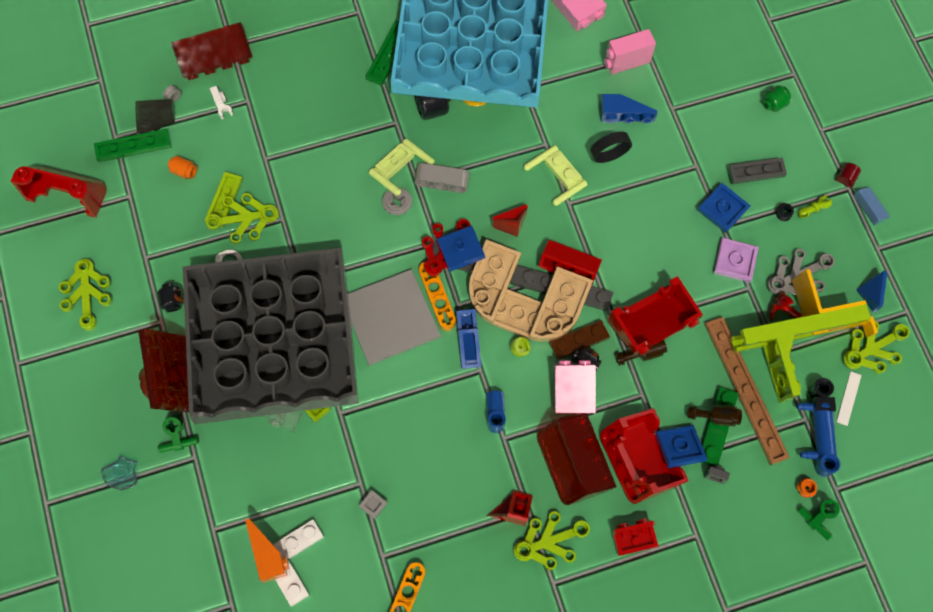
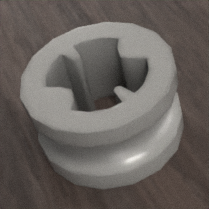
M175 85L168 86L163 92V97L169 103L176 102L181 96V91Z

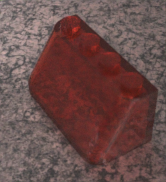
M241 22L171 42L183 78L187 77L188 80L198 78V74L202 72L205 75L215 73V69L222 67V70L232 68V63L239 62L240 65L250 62L249 58H252Z
M587 413L558 418L539 430L537 440L559 498L564 505L578 503L617 487Z

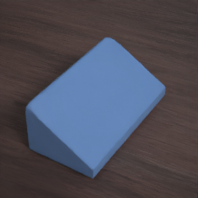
M870 187L860 189L853 195L873 225L890 217Z

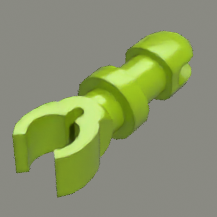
M824 195L817 202L810 203V206L801 208L798 211V216L806 218L813 212L817 213L820 209L829 208L832 206V199L828 200L827 195Z

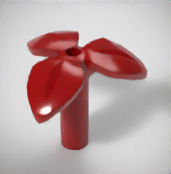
M782 292L774 299L775 303L771 305L769 311V319L771 321L778 309L783 310L794 319L803 316L789 306L794 302L785 292Z

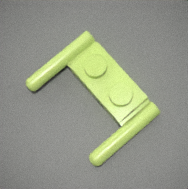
M405 139L403 143H400L377 163L375 168L369 171V175L393 194L399 196L401 190L391 183L389 179L412 160L415 154L427 164H434L435 160L411 141Z
M553 145L524 164V169L529 171L542 161H545V164L567 189V191L552 201L554 206H558L587 186V182L582 179V176L563 153L558 150L556 145Z

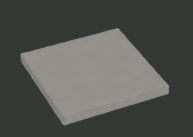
M412 269L348 294L351 324L369 366L441 338Z

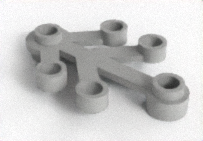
M797 249L793 253L794 262L789 276L784 277L785 269L790 264V260L786 256H781L777 261L778 270L776 276L768 281V289L774 294L787 292L796 295L794 286L788 285L792 283V279L806 269H810L811 274L820 269L829 270L835 264V259L831 254L826 253L818 259L817 263L800 270L806 253L803 249ZM781 260H784L786 262V265H783L781 263ZM813 280L815 287L816 284L821 286V289L816 287L817 293H821L825 289V283L821 280ZM777 283L780 288L775 287L774 284Z

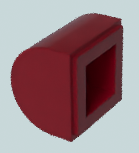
M845 163L835 181L852 189L861 173L860 167L853 163Z

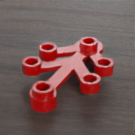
M466 219L459 220L456 223L455 232L471 226L470 222ZM440 223L432 226V233L435 235L436 241L438 238L443 237V225ZM424 237L422 247L425 249L428 259L424 264V270L430 276H437L443 269H447L448 266L446 261H443L444 256L438 241L439 253L435 257L432 249L433 239L431 237Z

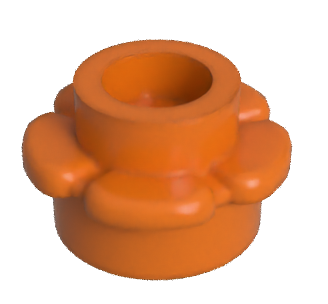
M803 478L797 484V490L805 498L813 497L817 492V484L812 479Z

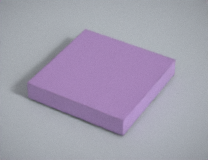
M722 237L714 273L750 283L759 247Z

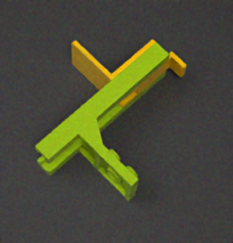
M810 269L804 270L792 279L803 317L742 329L740 331L741 335L730 338L734 353L763 347L779 403L801 395V386L799 381L796 380L794 373L795 365L790 359L793 341L853 329L860 325L863 326L866 337H871L878 333L874 317L870 316L866 300L822 309Z

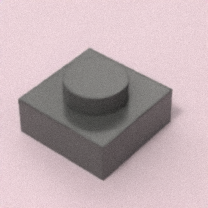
M710 466L706 470L704 478L724 484L728 481L730 473L726 472L723 467Z

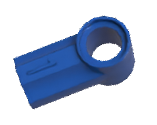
M500 391L487 393V426L493 433H500L505 427L504 392ZM499 419L502 423L494 425L491 421Z

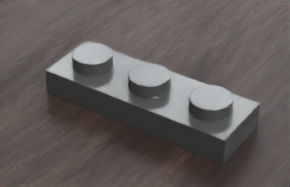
M783 158L732 164L728 167L732 184L782 178L787 175Z

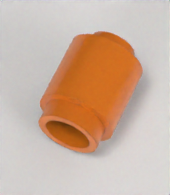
M176 155L168 162L170 173L184 179H193L196 175L197 166L192 161Z

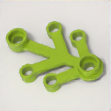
M244 193L241 196V203L246 206L251 205L258 210L257 212H250L235 202L231 196H225L222 200L223 207L231 208L239 214L226 217L210 214L206 217L205 224L208 229L217 230L221 225L242 222L237 230L230 235L231 243L239 244L243 233L253 220L260 219L255 229L250 230L248 236L250 240L257 241L265 225L276 221L279 212L274 205H263L252 198V195L249 193ZM244 197H249V198H250V201H249V202H245V201L243 200V198H244ZM230 200L232 203L227 205L224 201ZM267 211H270L272 213L271 217H268L266 215ZM214 220L217 224L211 226L209 222ZM256 232L258 236L254 238L251 236V233ZM234 235H237L239 237V240L234 241L232 237Z
M81 259L74 266L75 273L67 282H61L58 288L62 294H69L80 278L81 285L68 299L62 300L59 307L64 312H70L73 309V305L82 296L83 316L80 318L79 324L84 330L91 331L96 327L97 321L91 315L90 295L96 298L104 307L109 306L112 303V299L108 294H102L90 285L89 277L95 280L102 289H107L111 282L108 277L101 276L94 271V265L90 260ZM103 280H107L106 284L101 285ZM64 286H68L66 290H62ZM104 298H108L107 302H102ZM69 303L67 308H63L65 304ZM89 318L90 321L85 324L84 321Z
M875 321V324H876V327H877V330H878V329H879V323H878L877 321ZM898 324L893 328L891 334L875 342L876 334L867 337L865 349L860 352V340L863 339L864 333L860 329H855L850 334L852 346L851 351H848L843 357L844 364L850 369H858L863 366L873 369L877 374H882L887 368L884 362H874L864 358L870 355L888 360L892 365L899 364L902 361L900 353H891L879 349L895 340H905L910 334L909 328L904 324ZM854 333H858L860 338H856ZM893 356L897 357L898 361H894ZM850 358H854L855 363L851 362ZM877 365H880L882 367V370H879L877 368Z
M553 511L548 516V524L541 540L532 543L536 531H539L542 527V522L538 518H534L529 523L530 529L525 540L515 545L514 555L523 562L532 559L541 563L547 570L555 569L557 566L556 559L553 557L547 558L535 551L545 549L562 557L565 562L572 563L576 559L575 552L565 550L555 544L575 536L578 538L586 537L590 532L589 524L585 521H578L572 529L551 536L556 524L561 519L560 514ZM551 515H557L558 520L552 521ZM532 522H538L539 527L533 528ZM583 527L584 533H578L577 528ZM526 548L528 550V553L526 555H522L520 553V549ZM567 553H571L573 555L572 560H568L566 558ZM548 560H552L554 562L553 567L547 566Z

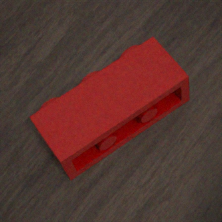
M549 240L538 267L555 273L557 267L589 278L594 282L602 259Z

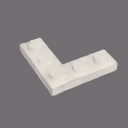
M314 520L309 521L273 544L283 555V558L287 557L290 569L286 570L288 576L275 580L291 607L310 596L289 560L324 538Z

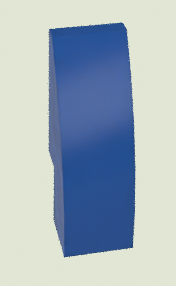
M476 309L456 311L462 369L481 367Z

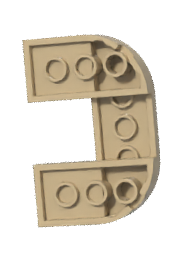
M486 240L482 248L486 258L476 262L469 282V297L473 308L476 309V313L493 326L533 341L549 342L569 333L577 323L593 280L557 267L542 303L508 290L521 253Z

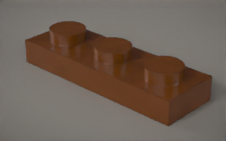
M602 320L552 340L549 342V345L558 361L572 355L576 349L580 351L582 347L589 348L608 340L610 336Z

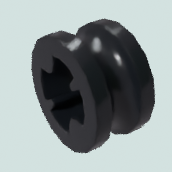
M782 203L776 210V217L781 221H789L793 216L794 208L788 203ZM786 209L787 215H784L781 211Z

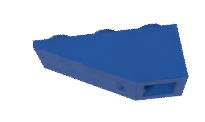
M602 94L600 101L601 122L650 123L655 122L658 113L657 110L622 94Z

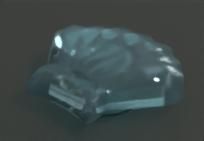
M119 455L117 461L101 469L104 482L109 487L117 490H127L137 484L134 469L137 461L129 460Z

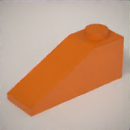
M245 519L260 581L265 583L288 576L286 570L290 568L287 557L283 558V555L250 519Z

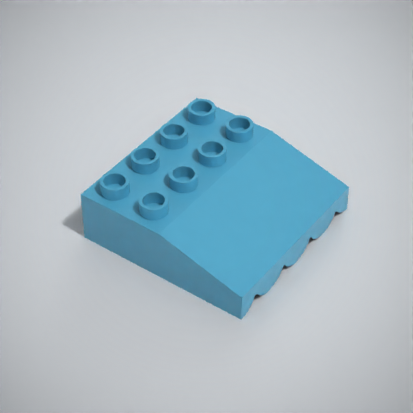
M402 0L391 75V93L538 108L548 0Z

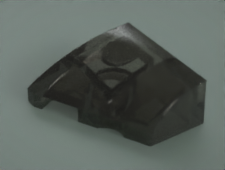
M172 99L135 101L137 134L147 133L152 130L157 131L163 126L175 122V104Z

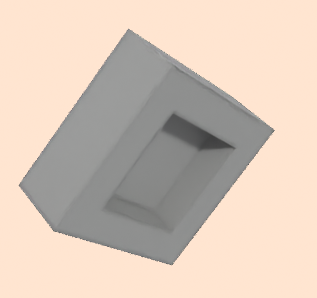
M371 490L359 505V508L373 519H376L388 503Z

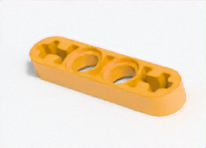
M423 262L419 266V275L441 329L450 331L456 324L454 312L439 275L431 276V279L428 280V275L424 272L425 262ZM432 283L438 284V291H430L429 285ZM438 300H443L446 306L439 309L435 306V303ZM445 312H446L447 319H448V320H451V321H450V325H447L446 323H442V322H444L443 313H445Z
M415 562L408 566L390 612H394L398 606H403L406 612H411L425 577V568L422 564ZM416 567H419V571L422 573L421 576L417 575L415 578L418 586L411 582H406L407 578L409 580L412 579L413 573L410 571L411 569L415 570ZM411 586L414 589V595L411 598H405L402 595L404 587Z

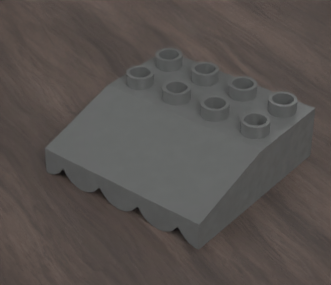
M341 248L183 266L189 417L194 424L359 403L346 269Z

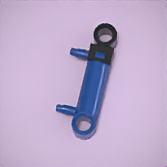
M820 378L811 385L809 395L812 400L809 403L797 404V409L810 411V415H813L816 451L800 452V457L816 459L814 468L817 474L822 477H829L837 472L841 464L836 450L834 425L835 397H829L834 392V385L826 378ZM818 386L824 389L825 394L818 390ZM824 461L830 464L831 469H827L824 466Z

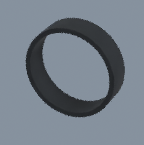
M614 132L596 141L590 151L595 162L606 163L626 154L631 149L632 142L626 132ZM622 142L620 145L609 151L601 152L611 145Z

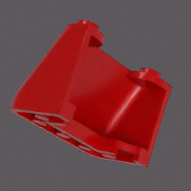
M22 166L15 170L11 178V183L26 201L35 203L36 197L40 195L47 197L50 189L67 192L73 198L81 200L80 203L85 206L87 216L95 218L98 215L107 191L106 186L100 180L48 167Z
M678 276L669 280L671 285L660 287L656 293L629 307L626 305L623 309L618 307L611 311L608 318L610 326L634 354L639 353L643 355L650 350L651 346L688 326L691 329L700 323L699 319L703 314Z
M654 408L619 418L603 429L600 434L603 447L626 497L633 504L643 502L689 481L685 471L680 466L668 468L654 433L660 425V419Z

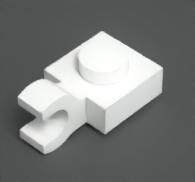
M217 86L211 87L210 91L218 108L220 118L224 119L223 113L226 111L230 113V116H233L231 107L224 104L226 98L223 91L219 92Z

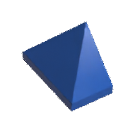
M887 271L881 272L857 289V292L863 300H866L872 312H877L883 307Z

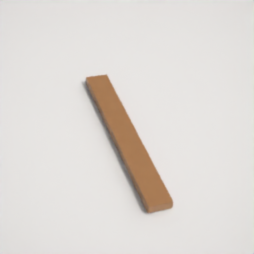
M720 317L706 322L704 326L735 392L739 393L740 403L769 465L771 466L790 458L740 352H733L730 341L732 335L724 318Z

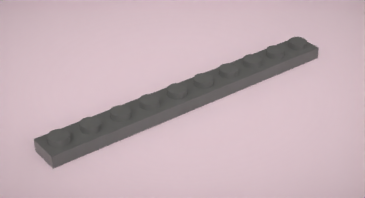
M433 242L432 249L436 257L439 249L437 243ZM476 262L457 270L472 274ZM517 265L510 285L546 294L553 275ZM592 286L584 305L608 312L613 292Z

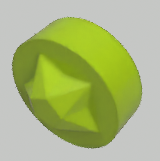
M518 337L511 342L510 349L516 357H523L530 352L531 346L526 338Z

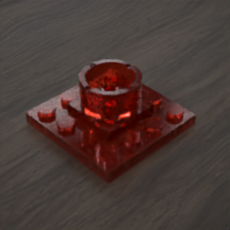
M145 328L138 331L144 365L139 373L140 388L149 399L150 409L189 413L186 336Z

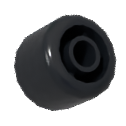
M414 95L418 112L423 120L444 116L449 112V102L451 99Z

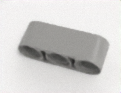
M420 163L417 165L414 183L420 187L465 193L470 173L464 169Z

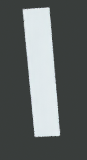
M852 371L850 372L837 419L838 423L846 426L849 423L862 376Z

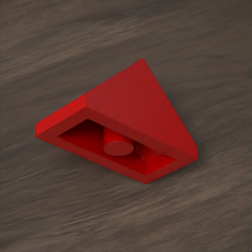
M527 204L492 217V227L518 237L527 215Z
M513 490V493L486 516L525 526L528 521L533 495Z

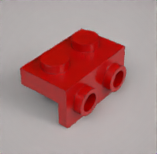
M641 519L636 521V525L628 526V523L617 525L616 529L612 532L618 557L659 547L653 528L655 525L654 521L648 522V519Z

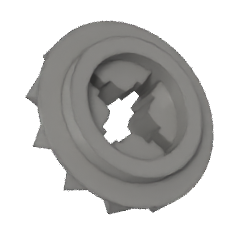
M399 188L401 190L399 196H396L390 190L383 196L382 204L384 210L390 215L393 214L398 217L400 214H405L411 208V195L402 188ZM394 198L397 199V201L402 200L400 202L401 207L397 204L393 205Z

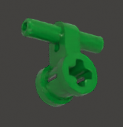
M174 415L163 422V430L166 434L171 435L172 442L158 445L159 453L171 450L176 452L184 450V447L199 443L197 436L182 439L181 431L185 426L182 417ZM172 422L177 423L178 427L174 429V427H170V424Z
M831 499L823 501L820 506L821 512L816 517L804 506L798 509V512L809 522L808 525L813 530L816 529L826 540L833 536L821 523L826 518L833 519L839 514L840 508L836 501ZM826 504L829 506L833 504L835 506L834 514L825 513Z

